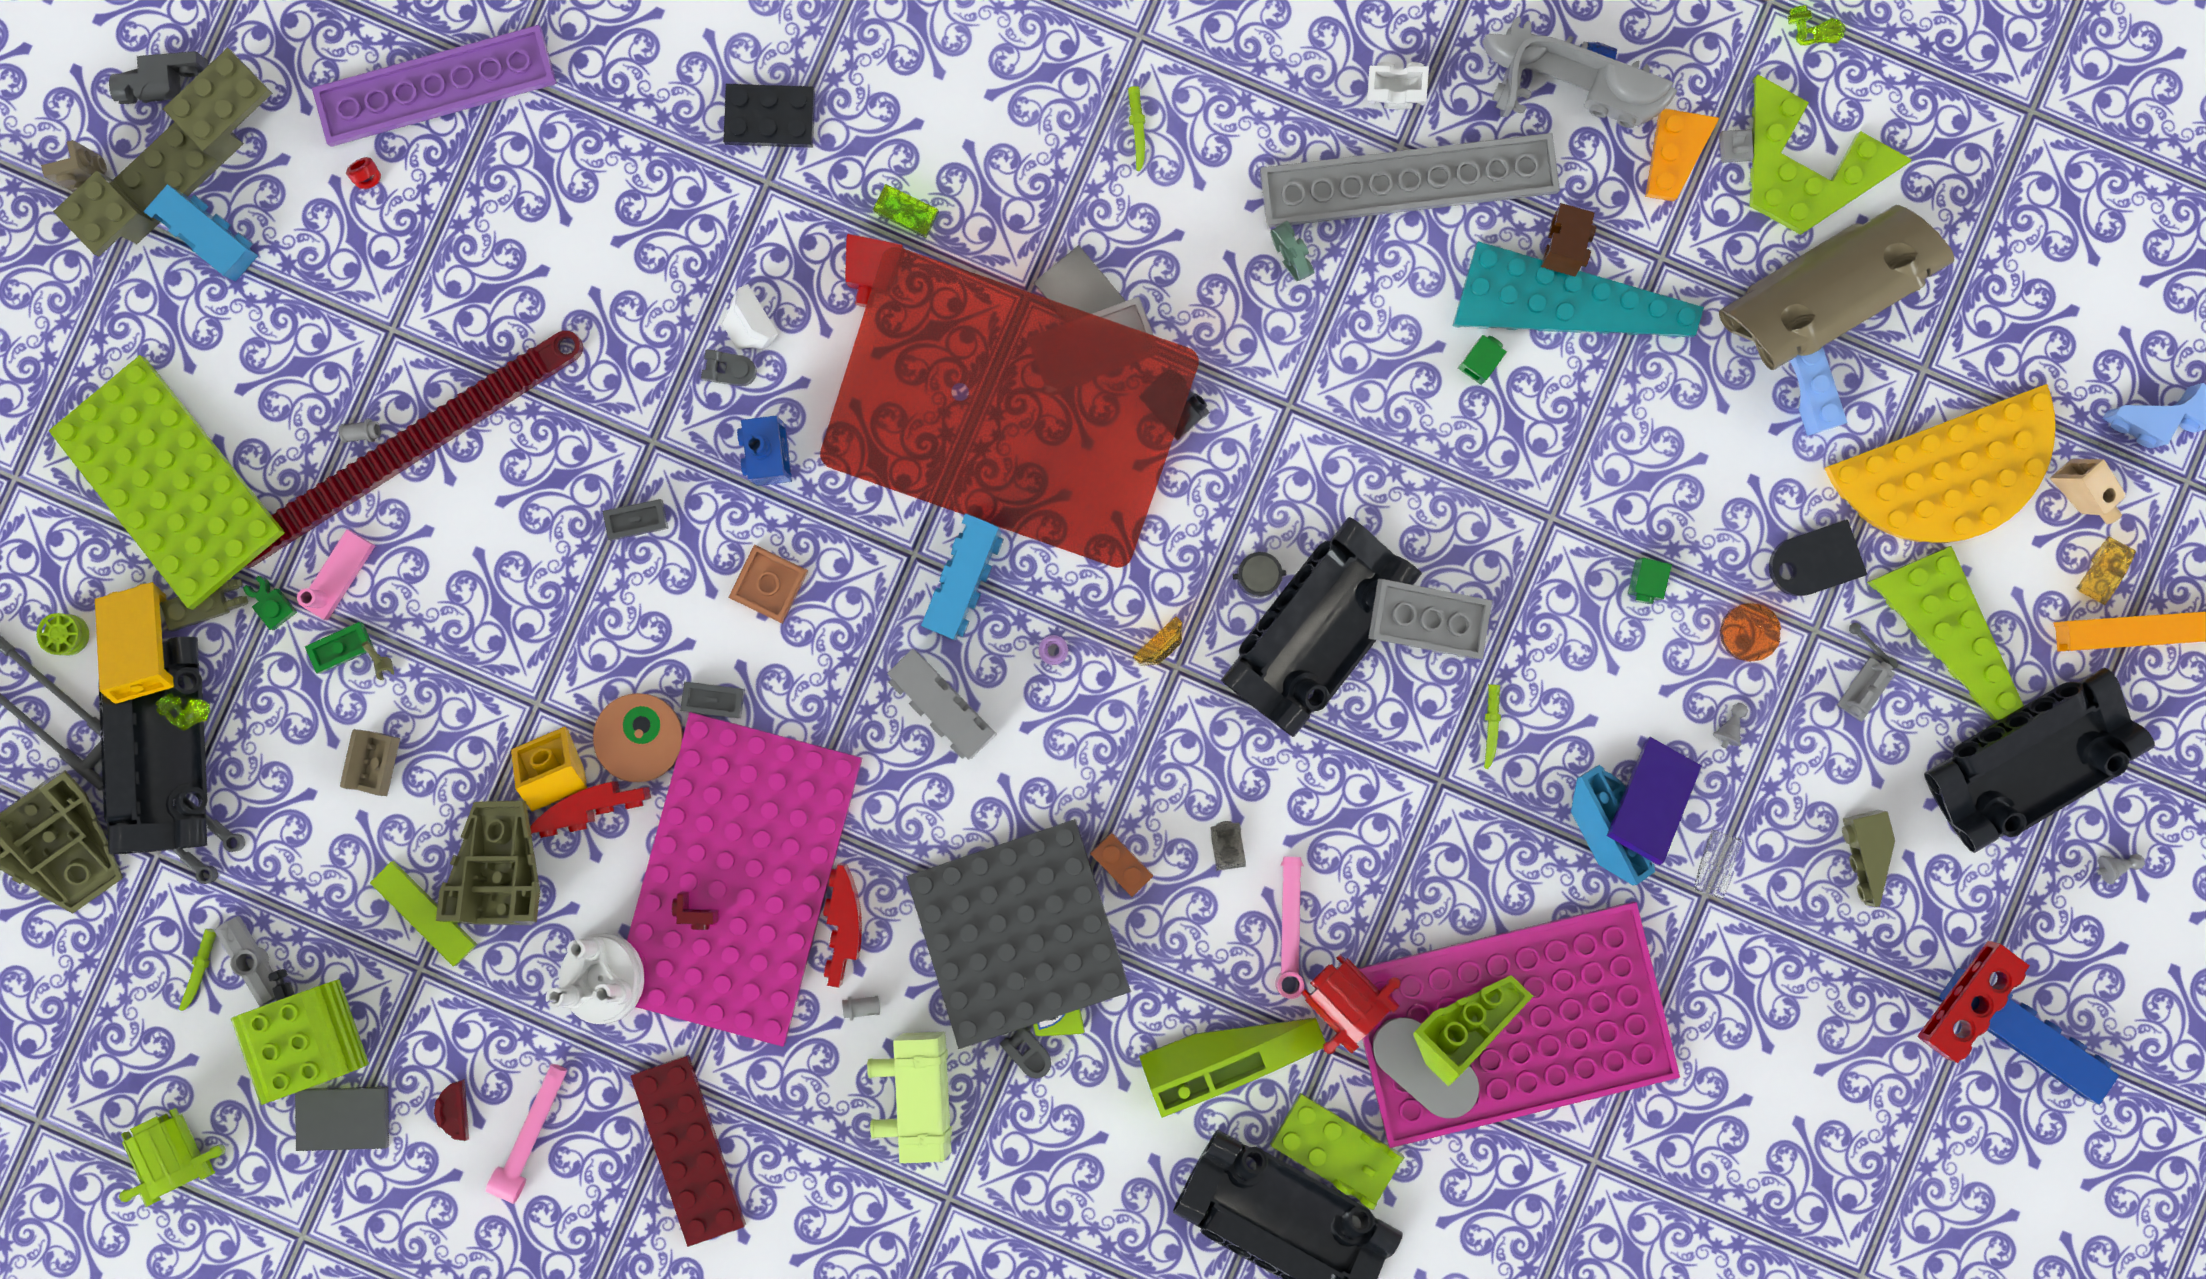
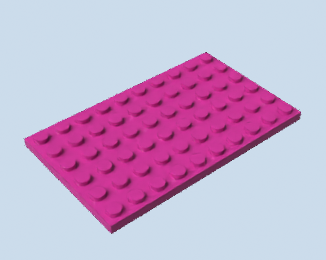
M689 712L627 941L639 954L644 969V987L635 1007L783 1047L785 1045L862 757ZM682 891L689 892V909L718 910V922L710 925L708 930L691 929V924H676L677 917L672 915L673 899L677 898V894Z
M1637 902L1620 904L1358 968L1379 991L1387 984L1389 978L1396 977L1401 982L1400 987L1390 994L1400 1005L1394 1013L1389 1011L1362 1039L1389 1148L1680 1078ZM1510 975L1533 995L1532 999L1470 1064L1478 1078L1479 1095L1472 1109L1460 1117L1447 1119L1431 1113L1385 1073L1375 1060L1373 1052L1374 1035L1377 1029L1389 1019L1407 1017L1415 1019L1422 1024L1434 1011L1445 1008L1459 999L1479 992L1481 989Z

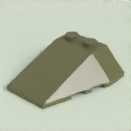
M66 770L48 778L0 812V870L12 876L13 881L30 886L39 892L38 895L73 914L122 880L123 875L114 855L108 852V841L86 792Z
M526 801L474 802L461 834V838L464 839L458 855H453L450 862L453 865L447 883L443 882L439 890L436 921L475 925H533L537 922L540 887Z

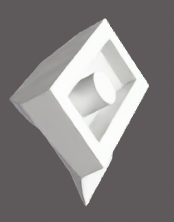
M749 285L739 287L731 300L730 309L722 325L737 349L756 348L763 350L768 348L778 336V333Z

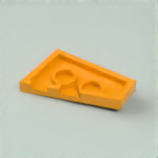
M1664 109L1658 115L1645 197L1673 202L1678 198L1719 120L1718 117Z

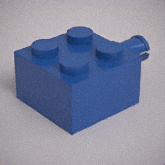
M777 415L741 420L742 428L737 429L739 445L744 446L745 458H741L743 476H747L748 480L756 486L792 482L786 424Z

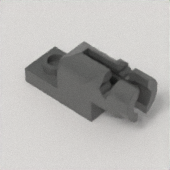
M196 51L137 56L138 69L111 74L109 78L111 98L114 101H119V104H135L138 99L142 100L143 103L172 100L181 92L180 76H198V73H201L208 66V60Z

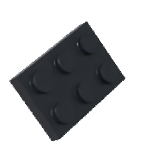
M726 84L723 142L725 145L813 148L815 88L813 86Z

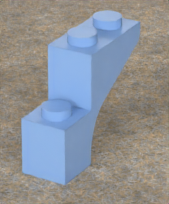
M2200 383L2187 387L2183 396L2173 406L2124 405L2118 409L2108 410L2102 419L2111 423V428L2134 436L2137 438V443L2144 447L2155 448L2169 444L2178 426L2194 433L2206 430V384Z

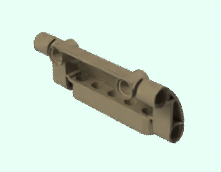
M1894 205L1864 224L1856 223L1756 282L1748 288L1744 296L1719 311V317L1729 332L1753 341L1763 363L1770 370H1775L1797 357V355L1805 356L1817 352L1822 346L1907 295L1920 290L1925 286V279L1932 276L1954 262V254L1940 234L1922 217L1906 207Z

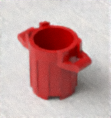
M1340 954L1336 957L1341 963L1337 968L1332 964L1326 966L1310 982L1315 988L1311 994L1306 989L1301 992L1310 1007L1336 1032L1329 1041L1323 1044V1050L1327 1054L1334 1053L1340 1044L1350 1053H1353L1359 1048L1357 1043L1389 1011L1394 1013L1400 1006L1390 996L1401 985L1398 978H1389L1387 984L1379 991L1348 958L1345 959Z

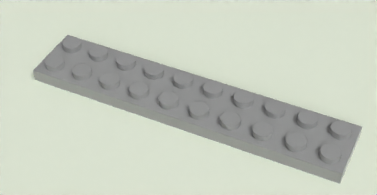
M1552 133L1260 168L1267 228L1276 227L1285 221H1288L1290 225L1550 195L1557 194L1560 191Z

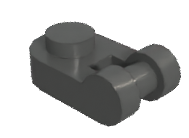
M705 350L704 359L707 362L705 370H702V380L734 386H747L755 380L757 368L748 357L715 350ZM718 362L726 363L725 373L717 372Z
M1027 1027L1016 1030L1017 1032L1010 1038L1006 1037L1000 1042L1002 1048L1027 1076L1037 1079L1042 1078L1049 1072L1051 1057ZM1025 1041L1030 1048L1021 1054L1017 1047Z

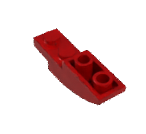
M612 781L581 790L561 800L539 816L530 826L531 833L539 832V837L542 838L558 835V828L568 827L569 832L587 829L586 823L595 821L594 809L596 810V815L614 812L613 806L625 804V809L644 806L643 800L651 799L650 788L644 787L620 792L618 781Z
M840 863L837 865V869L831 870L829 886L833 887L831 899L826 898L823 916H828L826 924L838 926V930H832L829 947L834 948L832 960L827 959L824 970V977L828 978L827 986L837 988L843 984L847 959L857 960L860 957L862 942V916L858 891L849 867L845 863Z

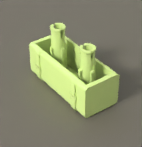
M945 1032L903 1033L893 1040L894 1058L868 1059L867 1062L869 1078L895 1076L897 1119H872L870 1123L871 1138L898 1137L899 1163L943 1162L952 1152Z

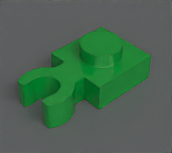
M257 576L256 580L260 584V589L255 592L251 586L245 585L243 587L244 592L249 597L257 599L258 602L252 608L269 630H276L295 615L297 611L280 589H274L270 592L269 581L263 576Z

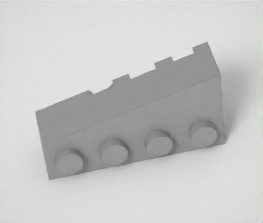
M915 649L907 653L887 673L892 678L888 683L900 695L905 692L912 701L909 705L920 716L924 713L932 721L930 724L931 728L940 737L945 735L953 743L950 747L962 759L964 757L968 760L972 759L997 735Z

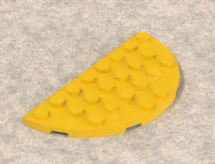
M2048 385L2039 386L1835 463L1824 469L1840 497L1846 499L1862 519L1885 533L1905 540L1929 543H1949L1982 535L2002 525L2018 513L2032 498L2047 472L2053 453L2056 429L2055 412Z

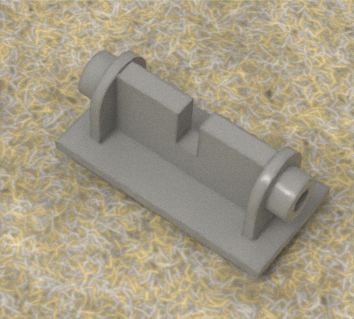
M1870 657L1837 705L1862 722L1894 677L1895 673L1891 671L1893 667L1884 661L1880 663Z

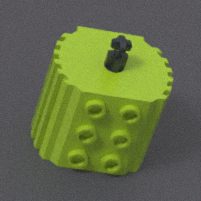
M285 969L277 970L268 975L269 981H276L277 986L272 988L276 1001L231 1018L260 1105L330 1081L369 1065L340 979L294 994L291 982H284L283 979L288 975Z

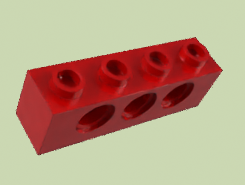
M1987 941L1917 1037L1944 1058L1959 1063L1960 1060L1965 1059L1972 1050L1971 1045L1976 1038L1987 1031L1990 1026V1019L1995 1012L2000 1011L2008 1001L2007 996L2012 989L2024 981L2026 977L2025 972L2030 965L2001 943ZM1996 972L1997 982L1991 986L1989 982L1990 976ZM1978 996L1979 1006L1973 1010L1971 1006L1972 1000ZM1957 1021H1961L1962 1028L1955 1035L1953 1027Z

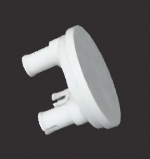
M598 933L589 935L581 940H573L567 947V954L560 968V988L549 989L546 994V1002L554 1001L548 1004L552 1008L559 1006L569 1008L577 1017L589 1023L607 1024L616 1022L627 1016L637 1005L644 987V969L641 958L635 948L618 935Z

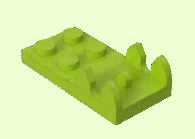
M1302 1093L1297 1097L1270 1143L1274 1149L1333 1183L1342 1193L1346 1195L1351 1194L1356 1197L1364 1206L1371 1210H1374L1377 1206L1378 1200L1398 1166L1405 1158L1402 1153L1389 1148L1387 1144Z

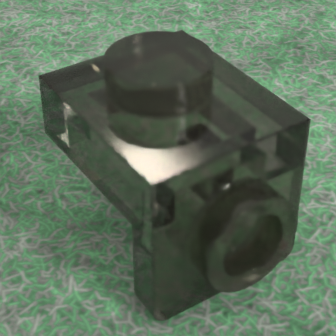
M1223 821L1216 824V826L1210 827L1216 871L1246 867L1240 823Z

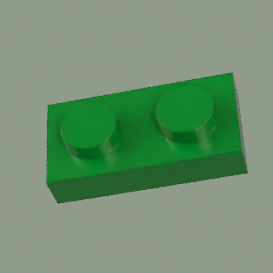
M358 622L304 647L316 674H321L366 654L367 652L362 646L363 642L368 641L372 647L373 644L364 624Z

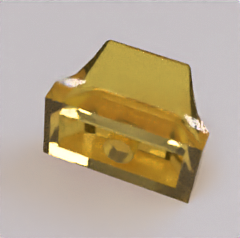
M1175 616L1132 658L1140 666L1159 665L1182 643L1183 623Z

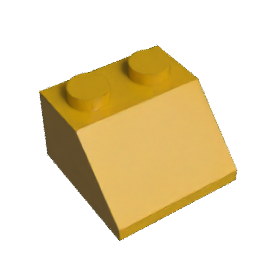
M566 726L511 749L515 789L522 799L526 801L527 806L532 812L587 788L583 764Z

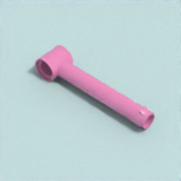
M1283 857L1281 863L1284 879L1281 973L1276 978L1275 986L1283 997L1295 999L1304 990V981L1299 975L1301 866L1304 865L1301 857ZM1288 976H1293L1298 982L1296 990L1290 993L1283 991L1282 981Z
M557 1064L550 1065L504 1168L498 1166L493 1172L486 1187L487 1193L512 1204L519 1198L526 1183V1178L520 1175L568 1071L566 1068Z

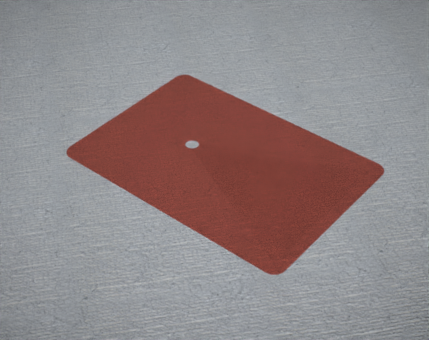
M891 247L882 255L821 447L820 457L822 462L831 469L963 515L965 513L1000 528L1116 568L1124 567L1132 559L1196 375L1199 358L1194 350L901 247ZM957 383H963L969 389V395L963 401H958L952 396V388Z

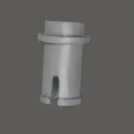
M370 418L360 423L340 424L341 426H339L338 430L339 437L343 443L360 440L374 442L381 435L379 423L372 421Z
M850 996L848 1000H842L844 1018H850V1021L853 1020V1017L880 1015L878 996L852 999Z

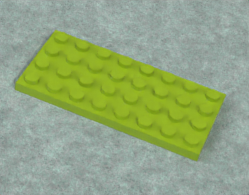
M141 355L136 357L49 430L53 438L189 609L194 610L285 533L149 361Z

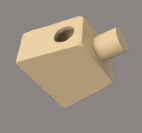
M2071 459L2050 477L2052 482L2080 513L2100 515L2106 524H2112L2121 518L2122 513L2116 505L2125 498L2126 493L2104 459Z

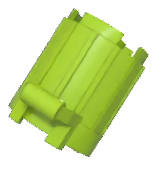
M177 1108L169 1111L171 1119H169L166 1113L160 1117L156 1116L130 1129L133 1137L129 1131L121 1134L124 1140L122 1142L123 1147L141 1184L134 1188L123 1190L119 1194V1199L122 1202H128L140 1194L145 1207H148L160 1201V1196L198 1177L202 1180L215 1174L210 1159L224 1155L225 1147L219 1144L201 1155L183 1115H179Z

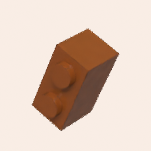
M1112 831L1090 852L1094 859L1131 897L1153 877V874Z

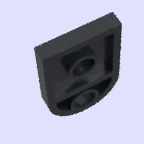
M1848 519L1783 541L1774 549L1769 560V573L1773 583L1782 592L1792 596L1810 595L1867 575ZM1783 563L1789 564L1793 569V575L1788 580L1782 578L1779 573L1780 566Z

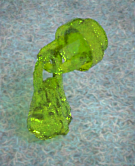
M1807 5L1789 10L1790 15L1787 16L1788 24H1796L1798 31L1796 42L1799 45L1806 46L1823 42L1837 44L1844 37L1845 25L1839 19L1830 18L1819 25L1807 28L1806 21L1813 18L1812 12L1808 10ZM1813 32L1814 38L1805 40L1807 34Z
M171 693L155 703L158 707L156 711L159 715H165L170 723L181 730H187L198 722L207 721L208 714L211 712L208 702L193 698L189 699L187 706L183 710L180 706L182 701L178 696L174 697ZM174 709L179 713L176 718L170 713Z

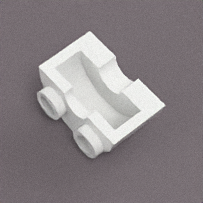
M1391 62L1377 63V66H1370L1367 101L1370 104L1384 102L1385 109L1395 110L1412 109L1413 103L1425 105L1427 101L1429 66H1424V64L1418 62L1408 63L1404 69L1394 68L1395 64Z

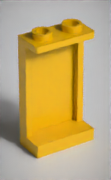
M153 582L140 584L120 592H112L95 599L99 690L115 704L174 687L173 676L164 669L160 603L167 601L166 594Z

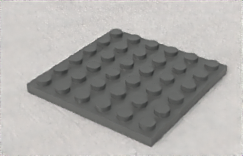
M1075 819L906 876L958 1049L1131 992Z

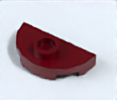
M465 1079L448 1085L435 1101L434 1116L438 1127H441L452 1139L462 1141L469 1139Z

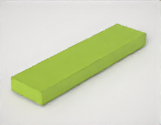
M391 861L370 882L453 967L457 966L478 945L457 923L436 921L438 904L395 861Z

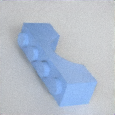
M1823 346L1813 354L1797 355V357L1790 360L1799 382L1801 400L1798 409L1807 436L1848 423Z

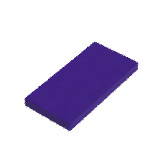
M1649 737L1645 740L1606 836L1660 866L1666 859L1702 765Z

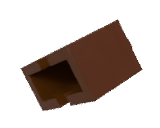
M1560 203L1551 221L1548 234L1551 243L1545 248L1542 268L1575 277L1581 266H1587L1591 255V250L1587 249L1588 242H1592L1596 232V225L1592 224L1595 212Z

